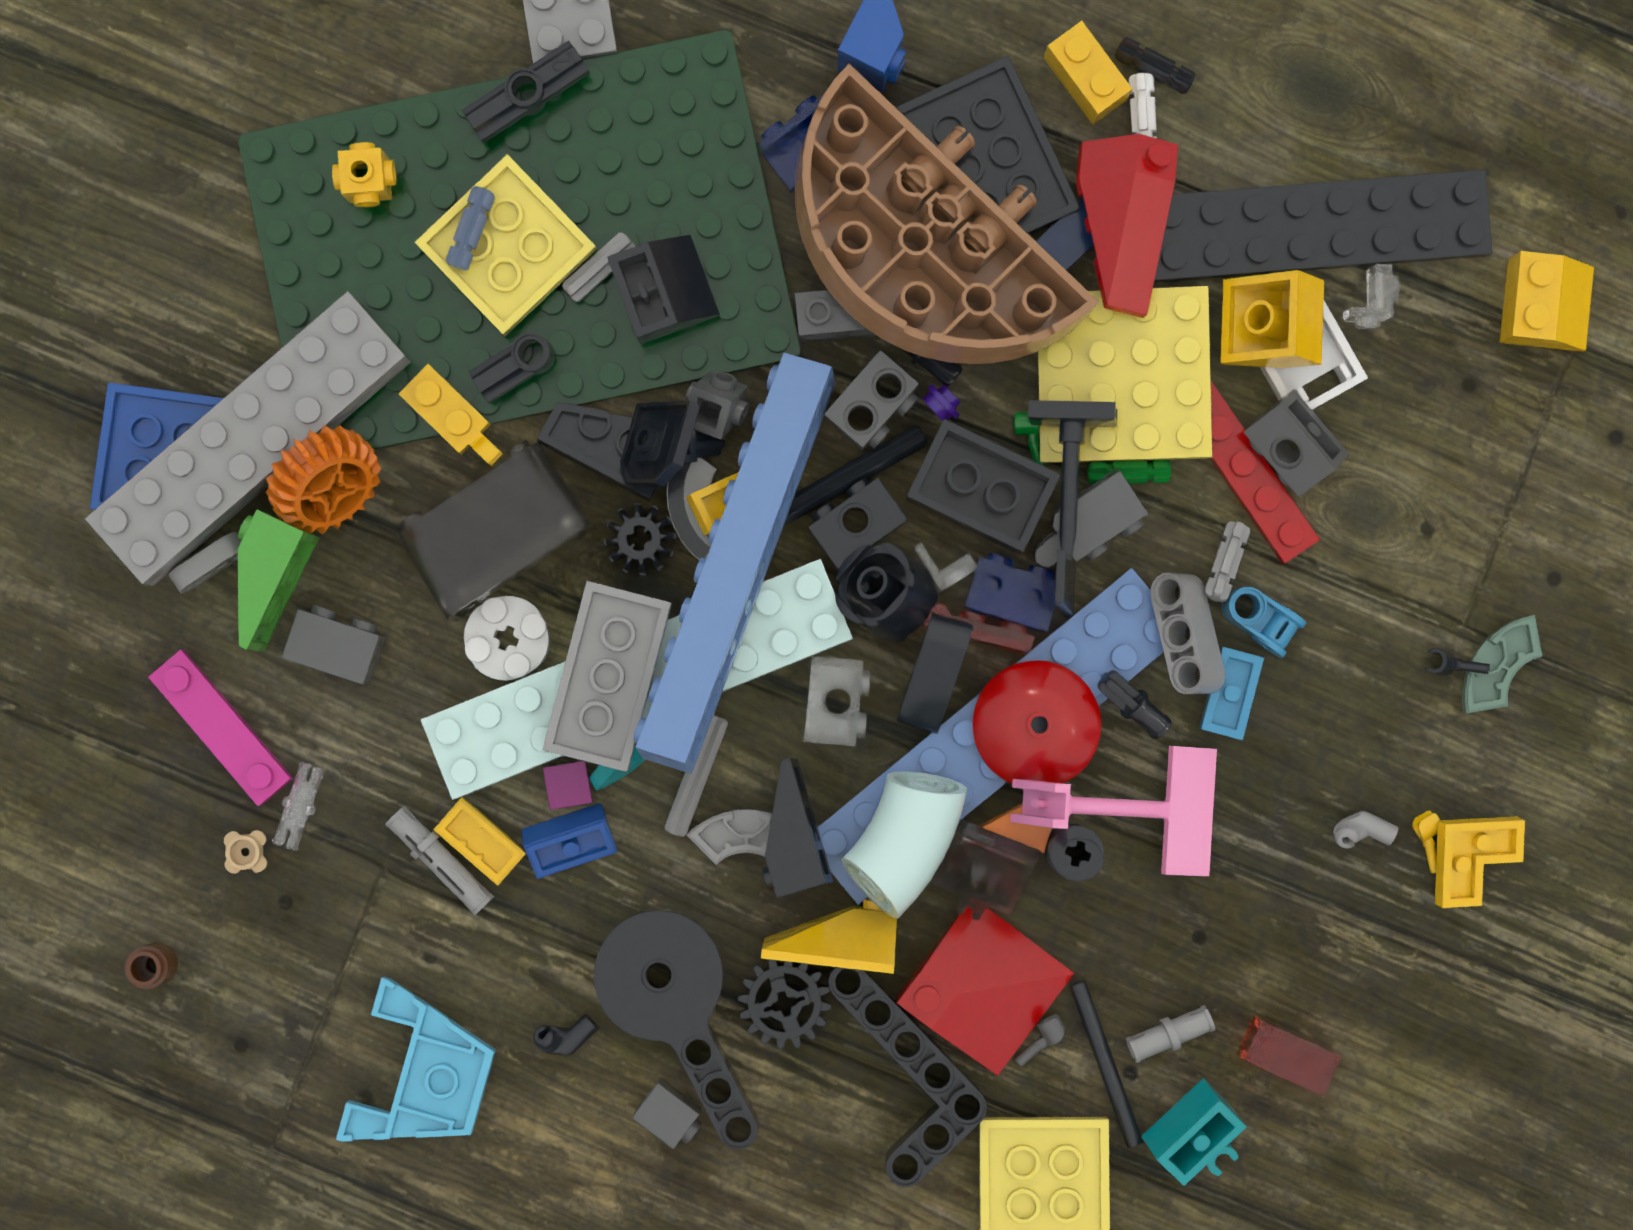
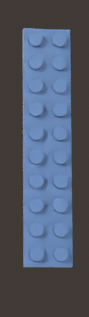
M1130 568L1015 664L1040 660L1062 665L1085 681L1094 694L1099 706L1108 699L1097 686L1105 672L1108 673L1111 670H1115L1129 681L1164 652L1150 589L1137 573ZM980 693L941 724L938 734H929L818 826L831 873L858 905L867 898V895L850 877L841 859L853 848L871 822L884 791L887 774L899 771L921 772L938 775L962 783L967 787L960 820L1007 782L997 776L985 764L975 745L972 719L975 704ZM1041 716L1035 717L1031 722L1032 730L1036 733L1044 732L1047 728L1046 720Z

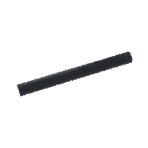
M1082 980L1073 983L1069 987L1127 1148L1138 1146L1143 1143L1086 981Z

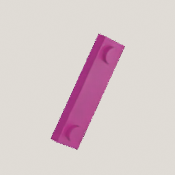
M180 649L148 677L257 806H262L294 779L185 650Z

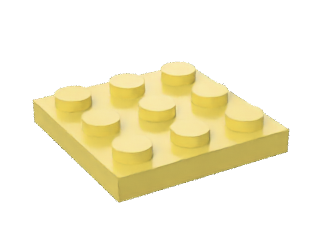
M508 154L474 185L491 191L495 199L491 210L485 213L488 218L476 249L471 251L474 256L469 269L465 271L449 266L446 263V256L450 246H454L456 243L453 237L464 208H469L470 204H468L467 200L471 189L415 241L416 245L504 336L511 332L597 250V247Z
M984 1117L979 1123L980 1230H1110L1109 1119L1107 1117Z

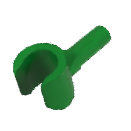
M1028 412L1014 413V435H1028V445L1033 461L1045 467V463L1040 462L1039 425H1031L1028 419Z

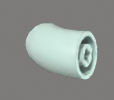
M899 771L887 774L884 791L871 822L860 839L841 861L858 887L889 916L897 919L905 912L930 882L944 859L963 810L967 787L962 783L938 775L921 772Z

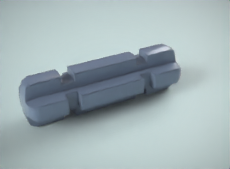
M474 186L471 189L467 200L468 204H470L469 208H464L453 237L456 243L454 246H450L446 256V263L449 266L465 271L469 269L474 256L471 251L476 249L488 218L485 213L491 210L495 199L491 191L478 186Z

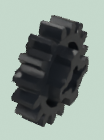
M769 959V968L766 970L759 964H756L753 969L757 978L754 980L745 977L743 980V984L750 989V992L741 993L738 996V1001L748 1003V1008L740 1012V1018H751L753 1020L747 1030L749 1034L761 1030L763 1032L761 1043L765 1045L771 1037L776 1038L778 1049H783L786 1039H791L796 1048L800 1047V1036L803 1034L811 1040L815 1039L816 1034L812 1026L816 1024L825 1027L827 1020L819 1013L820 1011L831 1009L830 1002L821 1000V996L830 991L829 985L818 986L816 983L822 975L820 970L809 974L806 971L808 967L806 963H800L799 966H795L793 962L784 961V964L778 965L777 960ZM784 973L798 976L808 986L797 987L787 981ZM769 978L771 990L768 996L756 1001L758 989ZM781 991H785L787 997L795 996L797 998L796 1001L792 1002L791 1011L784 1012L782 1006L775 1007L772 1005V1003L778 1001V993ZM814 1002L810 1016L800 1025L798 1014L802 1007ZM771 1016L782 1022L784 1030L768 1025L762 1017Z

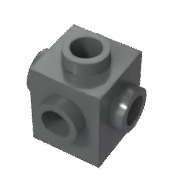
M709 371L698 382L693 381L687 391L685 401H692L700 405L694 429L721 440L736 425L741 426L749 410V402L745 401L749 386L737 382L733 375L721 371Z

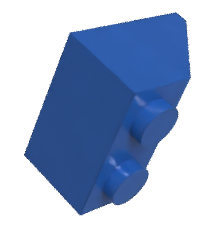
M863 0L838 49L837 70L841 72L850 64L876 90L882 93L888 82L895 85L906 63L904 58L907 51L902 49L904 33L893 0Z

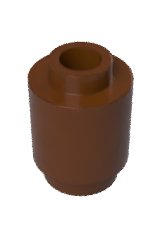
M159 942L136 948L126 959V977L132 985L140 989H152L171 980L175 975L178 966L176 954L168 945ZM151 958L156 964V971L150 966Z

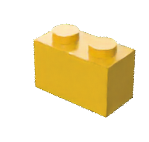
M1080 21L1047 45L1043 57L1092 125L1127 101L1132 87L1083 21Z

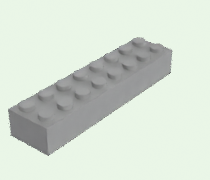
M347 291L94 510L85 520L142 584L154 586L269 486L266 478L273 473L271 464L282 460L281 450H290L295 445L294 439L302 441L307 437L309 430L318 434L325 425L331 430L336 428L408 366L411 361L361 304Z

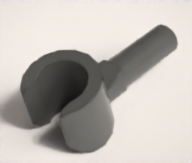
M1053 1014L1037 1024L1042 1037L1038 1038L1015 1058L1021 1067L1042 1049L1062 1040L1065 1027L1057 1014Z

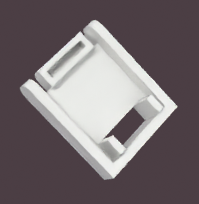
M1325 301L1323 307L1322 365L1294 368L1260 367L1278 400L1295 389L1312 410L1368 379ZM1333 369L1341 384L1309 401L1302 386Z

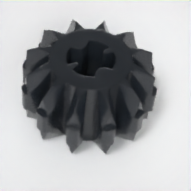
M635 503L633 507L634 517L631 519L623 508L617 511L619 517L624 521L622 526L612 521L607 523V528L617 532L618 537L605 538L604 545L620 547L609 556L612 562H617L627 555L622 571L629 573L635 561H638L639 574L646 576L648 572L646 561L651 560L653 566L660 571L664 566L656 557L659 552L666 557H673L674 551L662 545L663 542L677 540V534L673 532L661 533L672 521L666 516L657 523H654L659 512L658 507L653 505L645 518L643 517L642 505ZM644 528L646 535L651 533L652 540L644 544V550L637 551L638 547L635 544L630 546L629 540L630 537L637 535V529Z

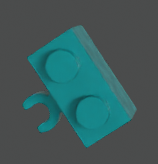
M1202 1078L1141 1137L1156 1160L1185 1186L1205 1166H1207L1212 1174L1220 1176L1222 1171L1215 1163V1160L1221 1154H1227L1236 1161L1239 1157L1230 1143L1247 1126L1232 1106Z

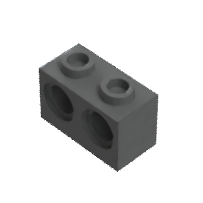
M828 290L795 293L799 343L877 336L849 315Z
M880 350L824 413V419L860 451H863L868 444L875 449L891 431L886 426L890 419L896 413L903 417L917 402L919 397L914 392L918 389L919 383ZM881 379H895L900 385V393L892 399L881 397L876 390V385ZM863 409L870 413L873 423L868 429L857 431L849 425L848 417L854 410Z

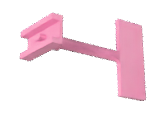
M1169 746L1165 801L1074 797L1070 794L1071 784L1013 779L1012 788L1023 789L1022 814H1010V822L1068 829V820L1071 814L1163 818L1164 834L1161 874L1209 876L1217 749Z

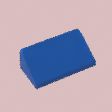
M601 803L526 827L521 831L523 846L537 879L618 852Z

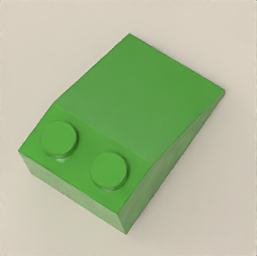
M256 510L254 516L248 515L238 533V538L242 540L238 547L239 646L246 650L265 652L320 537L285 523L277 516Z

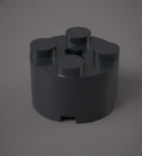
M882 543L883 545L872 547L869 544L861 546L845 559L838 571L836 581L839 582L838 596L835 594L836 604L846 618L872 635L893 642L903 641L922 625L938 601V592L934 588L932 577L923 565L890 543Z

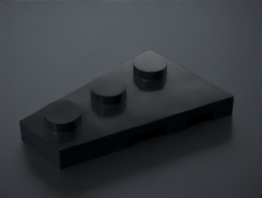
M560 402L556 403L537 437V443L650 502L657 487H635L628 484L621 468L620 460L632 417L610 414L605 410Z

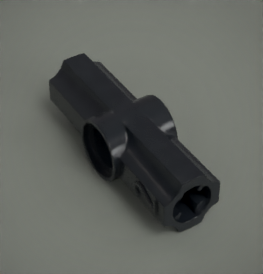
M568 40L529 67L519 68L511 72L503 84L464 108L462 112L481 141L485 143L526 115L539 113L544 108L546 102L589 75L590 72L574 46ZM525 83L535 85L537 91L531 99L521 101L515 97V93L521 85Z

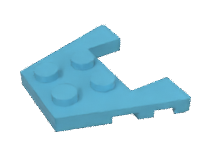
M383 976L371 1015L414 1028L391 1111H387L359 1102L347 1101L336 1140L345 1142L358 1139L383 1140L397 1137L422 1138L471 1135L474 1131L496 1049L393 979Z

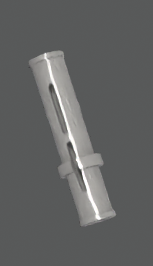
M405 805L386 822L385 825L412 851L410 855L415 860L419 858L465 904L474 916L494 897L438 840L440 836L435 831L430 832Z

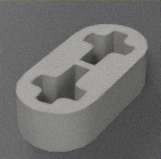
M237 531L218 539L169 573L170 579L180 594L194 589L238 560V547L242 540L238 538Z

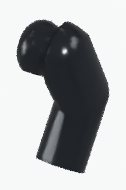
M584 1014L570 1028L548 1025L538 1027L534 1032L533 1041L538 1049L546 1054L569 1056L574 1054L595 1034L599 1027L587 1014Z

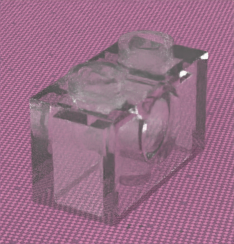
M812 656L804 742L855 746L856 738H865L867 713L859 712L860 695H869L871 670H863V661ZM834 689H842L850 697V706L842 714L831 713L825 705L827 694Z

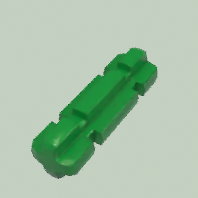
M1147 460L1111 461V464L1106 462H1089L1087 466V478L1090 484L1097 482L1116 468L1119 469L1128 484L1147 483V480H1151L1153 483H1167L1171 478V464L1168 460H1151V463H1147Z

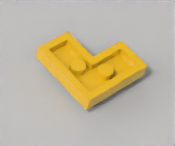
M1517 816L1438 820L1435 904L1441 908L1482 906L1484 864L1523 862L1525 820Z

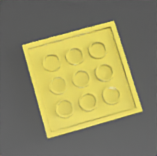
M1209 287L1153 288L1148 313L1144 318L1106 309L1103 306L1101 292L1088 291L1099 301L1089 316L1072 332L1054 344L1038 351L1040 401L1116 403V409H1118L1117 427H1085V444L1080 445V462L1212 458ZM1040 426V462L1045 464L1062 463L1063 445L1059 444V426Z

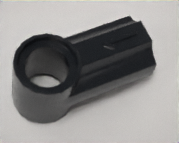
M525 333L515 339L512 345L470 370L469 374L479 392L490 404L536 374L547 372L555 361V350L553 345L541 335ZM540 343L543 347L542 359L534 365H527L523 358L525 348L529 344Z

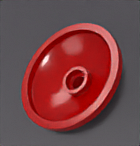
M1025 661L1005 668L986 684L975 704L972 731L975 745L981 758L1003 780L1011 784L1013 779L1065 783L1077 776L1088 765L1095 754L1101 735V715L1094 694L1085 681L1076 673L1062 665L1049 661ZM1041 716L1046 720L1047 728L1044 732L1036 733L1032 730L1031 722L1035 717Z

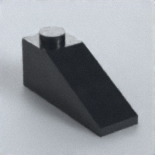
M795 758L781 761L765 852L767 866H763V876L769 891L775 890L777 898L833 883L799 761Z

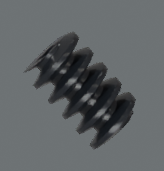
M1068 823V829L1054 828L1050 832L1044 854L1047 863L1055 872L1070 881L1079 882L1091 879L1100 872L1105 862L1102 840L1094 831L1077 823ZM1077 844L1082 849V854L1080 857L1073 856L1071 859L1070 856L1065 854L1067 846L1075 847Z

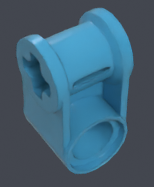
M1253 587L1234 588L1231 590L1229 599L1226 602H1221V611L1228 622L1249 635L1261 647L1282 659L1287 653L1285 647L1297 629H1303L1307 624L1298 614L1284 605L1275 602ZM1243 594L1247 595L1253 603V610L1246 618L1240 617L1235 610V602Z

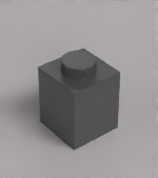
M661 1077L632 1117L672 1149L675 1148L680 1140L687 1144L702 1124L696 1119L700 1114L701 1107Z

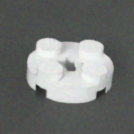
M515 596L489 598L472 612L465 626L464 642L467 657L481 673L497 680L510 681L523 678L532 673L544 662L550 647L551 638L547 622L539 609L529 601ZM508 626H512L514 628L513 635L519 639L516 646L509 645L506 651L499 648L500 640L496 638L498 630L505 631Z

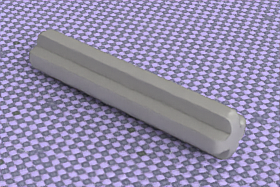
M713 716L692 774L685 772L664 826L668 833L679 837H684L687 834L728 726V721L721 717Z

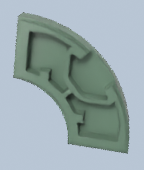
M1535 615L1522 617L1503 625L1486 638L1476 650L1470 661L1490 664L1489 674L1466 671L1462 687L1463 713L1508 706V691L1514 675L1529 661L1543 657Z

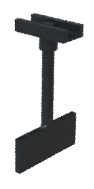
M1028 400V419L1031 425L1059 426V444L1063 445L1059 526L1061 550H1057L1055 603L1065 617L1071 618L1074 616L1076 567L1072 561L1077 533L1080 445L1085 444V427H1117L1118 409H1116L1115 402Z

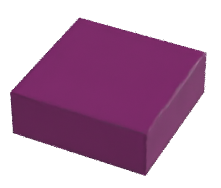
M586 761L543 768L550 810L593 803Z

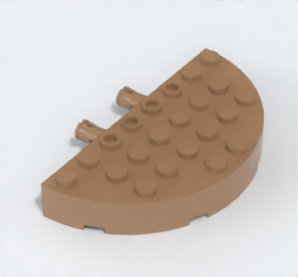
M848 64L831 83L812 117L799 154L795 175V206L801 238L814 269L834 299L849 315L881 339L905 351L949 363L987 364L1017 359L1046 348L1072 332L1089 316L1099 301L1017 224L1030 209L1037 205L1034 194L1031 192L1021 203H1018L1028 188L1023 185H1017L997 205L955 165L969 150L975 147L974 138L970 133L961 141V135L966 131L965 128L956 126L938 146H935L858 71Z

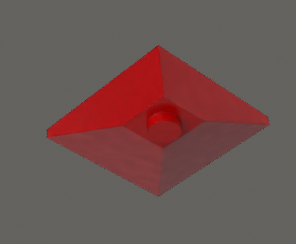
M971 896L895 998L897 1004L998 1076L1075 973L975 897Z

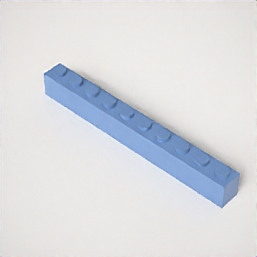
M783 353L779 366L774 365L770 370L767 380L768 396L765 404L759 403L755 410L752 426L755 428L750 442L745 441L738 457V466H741L736 481H729L724 493L723 503L726 505L721 520L715 519L711 527L709 543L712 545L707 558H701L697 564L694 574V582L697 585L692 598L687 597L682 604L679 614V622L682 625L677 638L672 637L667 644L664 654V662H667L664 673L662 678L657 677L652 684L649 694V702L652 705L647 718L642 717L639 720L635 729L634 743H637L635 748L643 759L690 774L694 770L822 423L824 413L836 385L832 366Z

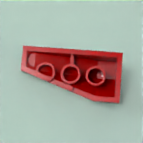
M1142 134L1085 141L1079 146L1076 186L1079 197L1083 196L1087 218L1084 222L1087 233L1092 234L1097 256L1093 262L1103 306L1106 309L1144 318L1148 313L1175 185L1178 144Z

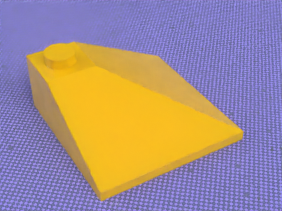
M864 899L863 906L853 905L765 937L761 958L894 974L897 919L886 914L870 899Z

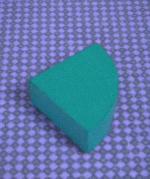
M634 747L628 772L599 765L591 774L589 780L596 791L632 772L646 759H643Z

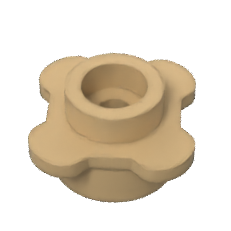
M259 830L240 835L236 831L229 832L224 838V844L227 846L225 850L227 859L225 861L226 870L233 874L246 869H252L256 873L263 871L268 863L263 855V845L267 841L265 834ZM243 848L249 849L248 856L242 854Z

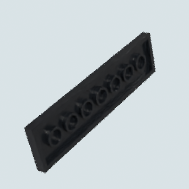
M1485 170L1173 194L1154 283L1270 274L1294 270L1309 271L1490 256L1493 254Z

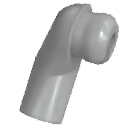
M1359 811L1341 819L1336 824L1333 833L1336 843L1345 849L1354 847V843L1368 836L1390 846L1397 835L1398 826L1369 812Z

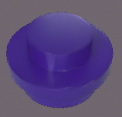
M933 384L927 387L929 392L922 399L942 421L944 419L949 420L952 416L955 419L960 416L955 408L961 402L944 384L939 389Z

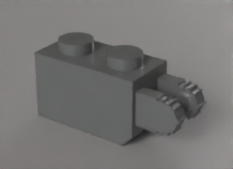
M1118 468L1078 493L1077 533L1072 555L1076 562L1083 557L1087 561L1093 560L1109 548L1106 544L1107 541L1119 533L1125 538L1145 524L1142 518L1148 515V512ZM1060 506L1055 508L1052 514L1051 523L1055 530L1043 537L1042 541H1038L1035 544V548H1033L1035 562L1044 568L1054 566V563H1057V550H1061L1059 537Z

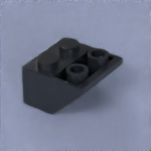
M691 235L646 242L607 257L640 345L720 316Z

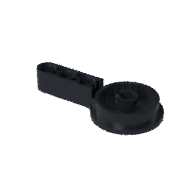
M663 910L648 911L626 919L609 933L597 954L594 967V985L601 1007L614 1024L630 1035L645 1040L663 1041L671 1045L676 1051L722 1142L729 1148L736 1150L749 1147L759 1132V1120L709 1024V1017L719 1000L723 985V965L715 942L701 925L679 913ZM654 963H663L669 967L671 980L668 985L657 986L650 980L649 969ZM697 1039L707 1042L711 1049L710 1059L704 1062L693 1060L688 1052L690 1042ZM722 1078L729 1083L731 1095L727 1099L716 1100L711 1097L708 1092V1083L712 1079ZM734 1117H743L750 1123V1135L742 1139L733 1137L728 1131V1121Z

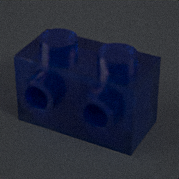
M989 553L987 559L981 557L977 559L963 608L1043 633L1047 632L1056 604L1054 572L1030 565L1028 572L1012 567L1013 559L994 553Z

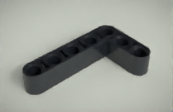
M832 967L829 972L828 982L835 998L936 1102L886 1153V1172L891 1182L900 1187L913 1186L926 1176L983 1120L987 1111L986 1100L979 1087L917 1022L897 1004L895 999L868 971L851 969L858 973L860 982L855 989L844 991L837 986L835 979L839 972L848 968ZM872 1001H883L889 1006V1015L883 1021L874 1022L865 1015L866 1007ZM907 1031L913 1032L919 1038L917 1048L909 1053L899 1051L895 1046V1040L898 1035ZM933 1063L944 1064L949 1070L945 1081L934 1084L926 1080L925 1071L928 1066ZM970 1094L978 1099V1106L971 1114H960L955 1110V1102L960 1096ZM938 1124L945 1127L947 1130L945 1140L940 1144L928 1143L923 1136L929 1126ZM903 1154L911 1155L917 1161L914 1170L907 1174L898 1173L892 1167L896 1157Z

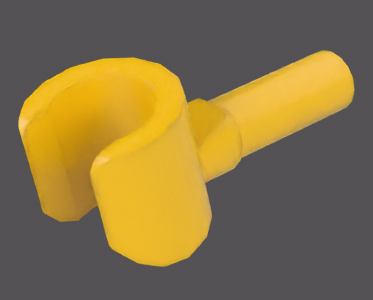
M1428 810L1413 820L1412 827L1422 841L1423 847H1425L1430 873L1434 874L1436 873L1437 851L1432 837L1438 833V820L1440 819L1437 814Z

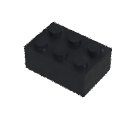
M944 419L905 500L1021 555L1061 474Z

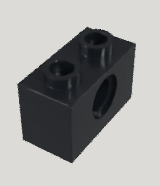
M866 477L845 491L849 499L836 508L830 502L810 516L814 523L808 527V530L837 571H839L842 563L853 551L867 544L871 547L908 520L879 478L871 483L868 482ZM851 510H859L867 517V527L859 533L849 532L843 525L844 515Z

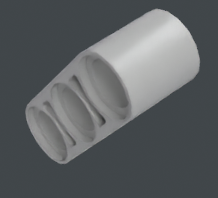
M1162 573L1153 581L1150 592L1171 683L1178 692L1183 694H1213L1222 687L1225 679V670L1208 599L1204 594L1205 587L1203 582L1192 574ZM1179 585L1180 597L1177 600L1175 591ZM1187 626L1190 629L1188 642L1185 635L1183 636V631H1186ZM1197 667L1200 671V679L1198 683L1195 679V671Z

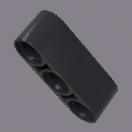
M932 612L900 707L897 722L938 734L974 625Z

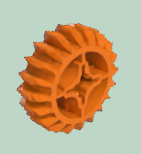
M325 425L318 434L309 430L307 437L302 441L294 439L295 445L290 450H281L282 460L271 464L273 473L266 478L269 485L266 494L270 504L273 506L272 510L285 523L310 534L315 530L324 534L329 526L339 529L341 522L345 519L353 521L352 515L357 510H365V500L375 497L373 487L381 482L378 477L381 467L378 464L377 456L374 454V449L353 429L348 431L339 425L331 430Z

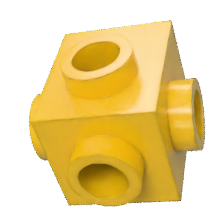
M361 142L349 145V150L338 151L339 164L332 165L333 184L335 190H341V194L349 203H354L356 207H373L379 205L380 201L392 200L391 186L396 185L397 182L394 160H389L381 148H375L374 143ZM368 168L365 176L356 177V169Z

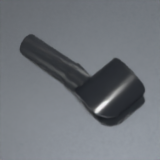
M1438 648L1428 651L1431 654L1441 655L1443 658L1442 665L1438 669L1425 667L1430 673L1447 676L1453 671L1489 674L1490 664L1455 658L1451 652Z

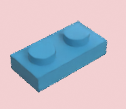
M1220 647L1225 670L1224 683L1217 692L1208 694L1199 729L1243 740L1264 657Z

